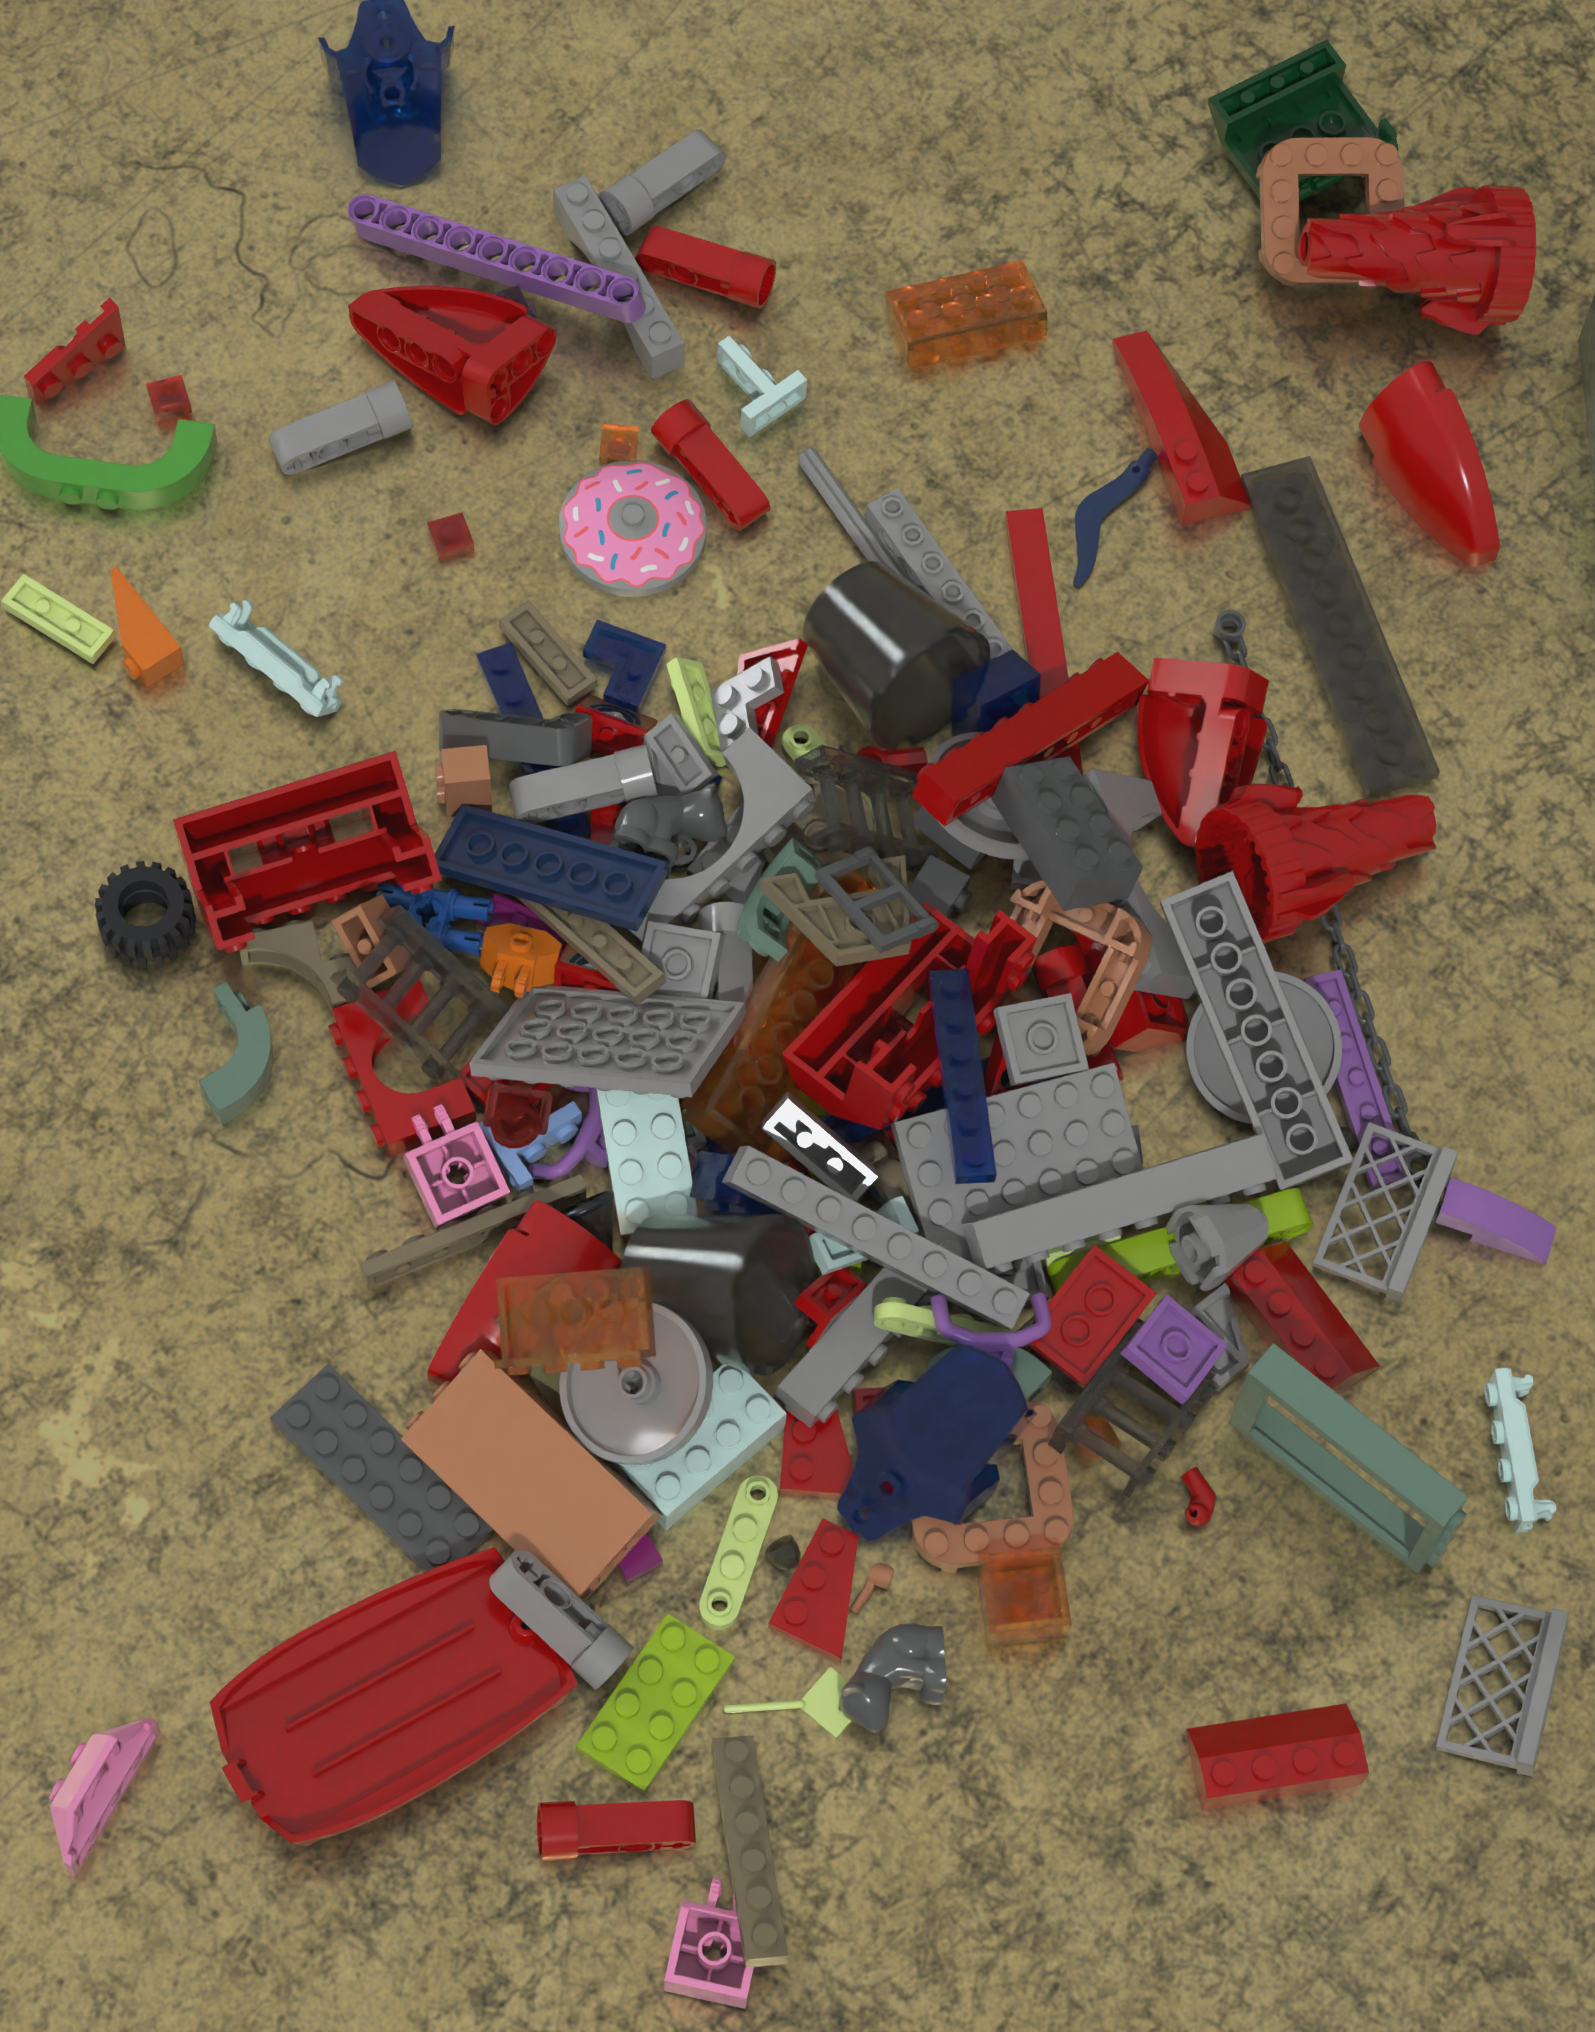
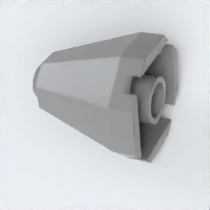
M1250 1204L1188 1205L1176 1210L1166 1224L1167 1234L1173 1232L1175 1234V1242L1169 1244L1170 1253L1185 1280L1192 1285L1200 1282L1202 1284L1199 1289L1208 1291L1219 1286L1266 1241L1269 1230L1267 1217L1262 1211Z

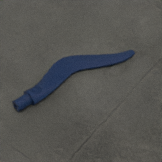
M1146 448L1139 459L1131 461L1120 476L1089 494L1079 504L1075 514L1078 567L1073 584L1076 587L1082 586L1093 570L1103 519L1117 505L1130 496L1151 473L1149 468L1158 458V455L1152 449Z

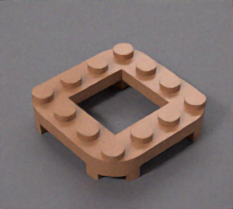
M1370 137L1290 138L1278 143L1266 153L1261 164L1258 165L1256 179H1260L1261 249L1258 251L1261 265L1264 264L1267 271L1285 286L1359 284V280L1313 277L1307 274V266L1301 265L1297 255V244L1300 242L1298 176H1361V178H1365L1366 214L1372 215L1377 212L1401 210L1405 207L1404 170L1396 147L1380 139Z
M1044 880L1029 885L1023 891L1018 888L1010 899L1011 902L1016 904L1010 918L1037 938L1032 950L1035 958L1025 971L1027 974H1029L1053 922L1108 947L1076 1012L1086 1057L1094 1058L1109 1041L1146 966L1150 955V948L1153 944V937L1138 918L1111 904L1103 903L1063 911ZM1021 986L1015 993H1010L1002 1006L1038 999L1020 992Z
M1013 1401L928 1411L911 1420L904 1435L901 1451L912 1528L911 1539L915 1551L919 1552L926 1561L941 1568L942 1572L957 1573V1568L1029 1560H1036V1564L1051 1560L1052 1556L1061 1551L1070 1537L1074 1513L1062 1432L1057 1420L1046 1405L1028 1401ZM1019 1444L1023 1454L1031 1516L953 1524L943 1452Z

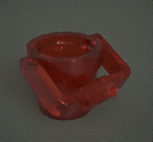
M512 1080L509 1084L493 1083L488 1090L483 1125L484 1127H490L494 1140L501 1146L507 1148L527 1146L539 1134L545 1135L547 1133L552 1095L548 1091L535 1088V1084ZM533 1097L543 1098L540 1115L530 1100Z

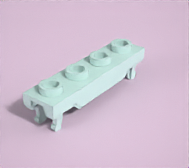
M244 600L241 602L242 607L237 602L231 603L229 606L231 609L225 616L222 613L213 616L208 626L219 635V639L224 644L234 647L246 657V662L250 666L261 670L271 678L276 688L296 699L306 713L320 717L338 711L342 704V699L337 695L338 686H342L344 683L343 679L339 675H333L329 679H321L320 672L266 626L256 627L248 621L252 613L253 603L249 600Z
M1497 1368L1491 1375L1489 1383H1485L1484 1393L1487 1406H1493L1495 1420L1491 1422L1492 1439L1494 1444H1500L1502 1458L1498 1460L1499 1478L1502 1483H1507L1509 1497H1505V1512L1508 1521L1514 1522L1515 1533L1528 1532L1533 1528L1532 1523L1545 1518V1521H1549L1553 1517L1552 1514L1557 1510L1556 1504L1553 1501L1534 1500L1533 1489L1539 1482L1526 1406L1517 1399L1529 1393V1389L1533 1385V1377L1528 1374L1524 1378L1512 1376L1511 1369Z

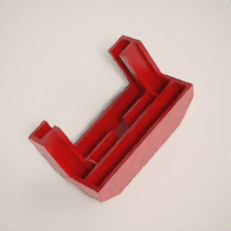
M396 751L173 819L175 835L208 935L218 951L225 949L226 953L244 949L248 946V941L255 939L249 923H252L253 926L265 925L275 920L274 915L287 911L291 915L300 914L312 909V903L325 899L327 903L338 902L348 898V892L360 888L364 892L377 890L379 884L385 883L384 881L392 878L405 892L411 890L412 894L429 891L434 888L433 883L442 880L430 837L417 824ZM356 810H362L364 818L331 828L329 819ZM256 842L258 851L230 859L228 850Z
M925 901L922 906L938 921L939 927L937 930L922 938L911 940L910 951L907 955L869 961L784 1050L782 1056L794 1085L833 1116L878 1130L890 1126V1123L900 1121L908 1111L914 1114L926 1100L927 1095L925 1092L932 1085L938 1088L948 1077L951 1071L949 1066L956 1059L962 1062L974 1047L972 1041L979 1033L982 1036H986L996 1024L993 1010L1001 1007L1010 993H1015L1028 977L1025 971L1035 958L1032 950L1037 938L1001 910L995 914L989 933L986 934L980 930L976 937L973 938ZM914 914L910 917V924L919 921ZM924 993L931 999L919 1011L916 1022L913 1024L903 1015Z

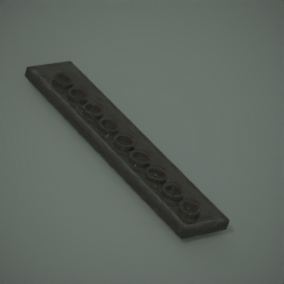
M1311 456L1241 474L1240 481L1367 798L1437 779L1440 770Z

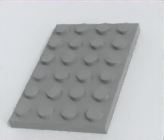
M554 985L532 988L531 992H526L523 998H517L469 1062L471 1076L487 1077L490 1080H519L528 1084L550 1083L560 1084L562 1087L597 1088L600 1091H632L640 1095L653 1093L670 1095L674 1098L692 1097L746 1018L745 1002L651 994L639 1005H636L620 991Z
M1115 1063L890 1123L920 1235L973 1263L962 1224L1143 1169Z

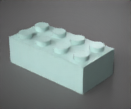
M595 1088L611 1188L614 1194L613 1200L619 1236L697 1224L699 1219L679 1098L653 1093L640 1095L632 1091L622 1090L600 1091Z
M732 1356L713 1372V1392L707 1415L697 1433L682 1449L668 1458L655 1463L626 1465L612 1462V1467L662 1514L657 1522L667 1531L783 1431L787 1413Z

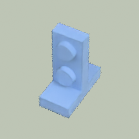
M574 1101L508 1141L491 1117L478 1123L501 1173L517 1195L528 1190L534 1191L533 1177L523 1163L531 1164L545 1155L549 1147L557 1142L561 1144L566 1143L579 1133L582 1127V1112Z

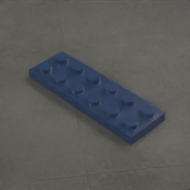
M465 804L461 805L435 852L440 875L637 932L670 871L666 861Z

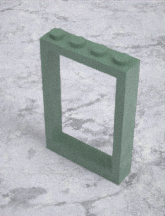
M1274 1343L1248 1372L1229 1424L1416 1573L1419 1574L1426 1564L1433 1568L1447 1551L1448 1545L1460 1527L1459 1524L1467 1515L1462 1508L1468 1496ZM1268 1397L1273 1398L1427 1520L1426 1526H1422L1268 1404Z

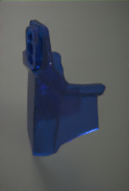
M366 0L360 3L353 34L348 46L344 49L334 51L329 48L324 37L318 38L321 60L328 75L339 80L341 84L358 167L382 181L399 187H404L414 182L441 160V72L450 66L454 50L455 26H448L446 38L440 43L425 40L412 19L404 0ZM383 40H389V47L391 48L384 49Z
M957 1343L914 1382L898 1379L890 1383L851 1417L860 1453L848 1485L837 1504V1510L846 1519L850 1528L858 1531L867 1540L873 1541L892 1529L923 1516L960 1524L976 1508L990 1499L1000 1481L997 1468L998 1462L1037 1415L1033 1409L1028 1410L1020 1385L1007 1364L985 1350L972 1345ZM884 1481H888L893 1485V1493L888 1492L884 1488ZM866 1506H869L871 1510L867 1513L868 1520H863L858 1515V1509H864Z

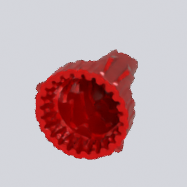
M1483 185L1477 190L1474 187H1463L1450 190L1415 206L1403 207L1401 210L1377 212L1372 215L1339 214V219L1308 218L1307 224L1302 231L1301 241L1297 244V255L1301 265L1307 266V274L1313 277L1359 280L1358 286L1387 287L1397 293L1421 294V297L1427 300L1419 305L1418 312L1420 317L1430 318L1440 325L1469 335H1479L1488 325H1505L1507 322L1516 321L1524 311V307L1529 299L1535 271V215L1530 197L1522 187Z
M1254 783L1248 786L1236 787L1229 801L1214 806L1213 810L1206 813V817L1202 818L1200 828L1197 829L1195 864L1199 885L1233 871L1263 944L1293 934L1295 929L1299 928L1301 919L1312 921L1321 917L1341 900L1351 888L1372 881L1370 875L1392 869L1396 865V861L1437 849L1433 840L1436 833V818L1433 811L1436 808L1428 796L1404 795L1368 803L1367 799H1360L1346 804L1296 808L1303 796V791L1299 786L1290 787L1287 785Z

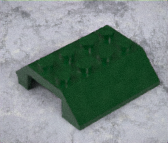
M1327 39L1208 98L1207 103L1222 149L1259 199L1260 179H1256L1258 165L1261 164L1262 159L1271 148L1290 138L1370 137L1392 144L1399 151L1396 140L1398 133L1386 118L1380 120L1377 128L1343 83L1346 64ZM1298 176L1299 201L1312 195V190L1318 192L1342 180V176Z

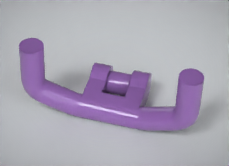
M567 1087L572 1092L589 1093V1111L573 1146L556 1164L531 1163L528 1166L527 1170L533 1179L555 1180L565 1176L584 1156L588 1162L597 1167H607L608 1163L595 1088Z
M1036 1293L1031 1296L1036 1323L1017 1332H973L951 1322L947 1300L944 1295H935L930 1299L934 1322L938 1332L949 1340L969 1347L968 1364L970 1368H983L985 1364H996L997 1368L1011 1367L1016 1348L1044 1337L1048 1334L1052 1324L1047 1297L1044 1293Z

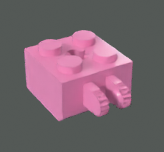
M442 1104L434 1107V1116L445 1136L433 1141L428 1132V1126L420 1114L411 1117L422 1146L405 1153L402 1157L435 1229L505 1198L510 1193L478 1122L476 1121L455 1131ZM455 1165L457 1166V1171L460 1167L465 1171L466 1175L461 1179L462 1184H455V1181L451 1183L448 1180L449 1166Z
M713 1878L707 1905L682 1900L664 1979V1991L746 2009L755 1967L745 1968L734 1896L732 1911L716 1908L717 1902L721 1897L723 1885L721 1884L722 1879ZM712 1947L720 1948V1955L725 1954L724 1958H718L717 1961L708 1960V1956L703 1955V1952L710 1953Z

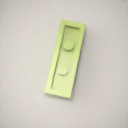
M24 573L1 600L2 608L92 664L96 662L116 637L114 629Z
M675 657L666 665L671 678V686L675 691L681 710V718L710 763L714 766L723 767L726 763L723 752L720 749L711 692L702 662Z

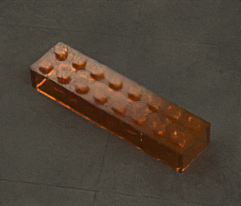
M840 858V859H838V860H835V861H833V862H830V863H828V864H825V865H823V867H825V866H827V865H830V864H832V863H834V862H837V861L841 860L842 858ZM858 870L835 878L836 882L847 894L876 889L873 882ZM819 881L808 892L810 900L832 897ZM791 921L786 932L789 951L779 962L771 956L768 959L745 1002L746 1014L742 1024L700 1084L683 1116L685 1121L734 1156L740 1146H750L764 1154L767 1153L773 1138L762 1129V1120L787 1092L796 1098L800 1091L793 1083L782 1053L868 963L866 961L836 967Z

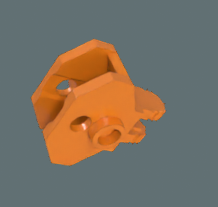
M512 923L490 926L486 928L483 936L479 967L492 977L491 991L500 993L503 986L508 989L514 990V996L523 998L526 992H531L532 988L554 984L555 965L558 961L562 944L547 931Z

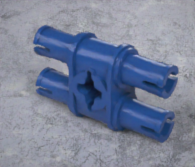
M386 883L379 884L378 889L382 890V892H377L376 897L383 894L390 908L409 911L407 919L403 922L398 921L413 950L437 953L440 957L448 955L449 952L481 957L482 950L480 948H482L484 932L477 933L452 928L454 921L458 918L489 923L492 916L488 915V913L493 914L494 911L493 898L461 895V892L456 888H450V890L433 888L423 893L412 894L411 890L405 892L400 886L388 885Z

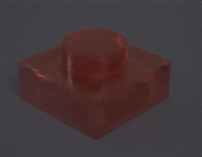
M182 375L146 384L156 422L192 413Z
M463 512L427 522L428 532L439 560L474 550V542Z

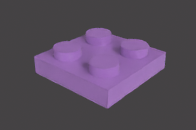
M1166 1294L1120 1354L1183 1405L1202 1382L1228 1344Z

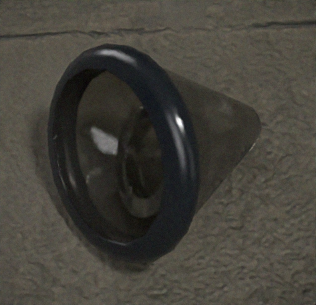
M604 1191L593 1195L561 1212L594 1235L613 1252L614 1194L612 1191Z

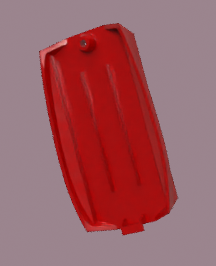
M494 1547L468 1555L373 1594L287 1639L257 1659L224 1686L209 1703L221 1752L228 1762L227 1765L222 1767V1770L240 1802L243 1804L250 1800L259 1818L290 1843L309 1846L318 1840L369 1823L413 1801L481 1760L529 1727L544 1714L559 1707L577 1686L578 1682L569 1664L531 1628L528 1630L523 1629L521 1625L524 1622L492 1592L489 1584L490 1577L505 1562L498 1550Z

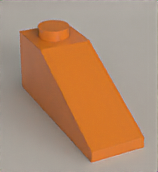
M115 567L110 571L125 656L122 664L133 680L139 678L145 687L148 688L184 665L181 646L121 571Z

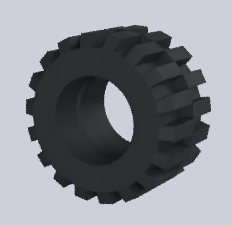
M144 861L136 862L137 867L131 869L126 864L120 867L121 873L119 875L112 872L107 877L108 885L101 884L98 890L100 898L95 899V915L102 941L105 947H109L110 953L115 958L121 955L123 963L127 965L137 961L138 968H147V962H154L155 967L162 966V959L168 957L170 961L178 958L177 950L185 951L189 946L188 938H193L196 917L190 889H187L186 882L182 876L177 878L175 870L169 866L163 871L161 863L152 862L151 867H146ZM143 903H155L167 910L161 920L149 926H135L124 920L132 908Z

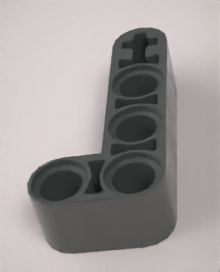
M464 709L443 710L439 712V750L487 745L488 758L567 766L592 755V716L585 713H565L553 719Z

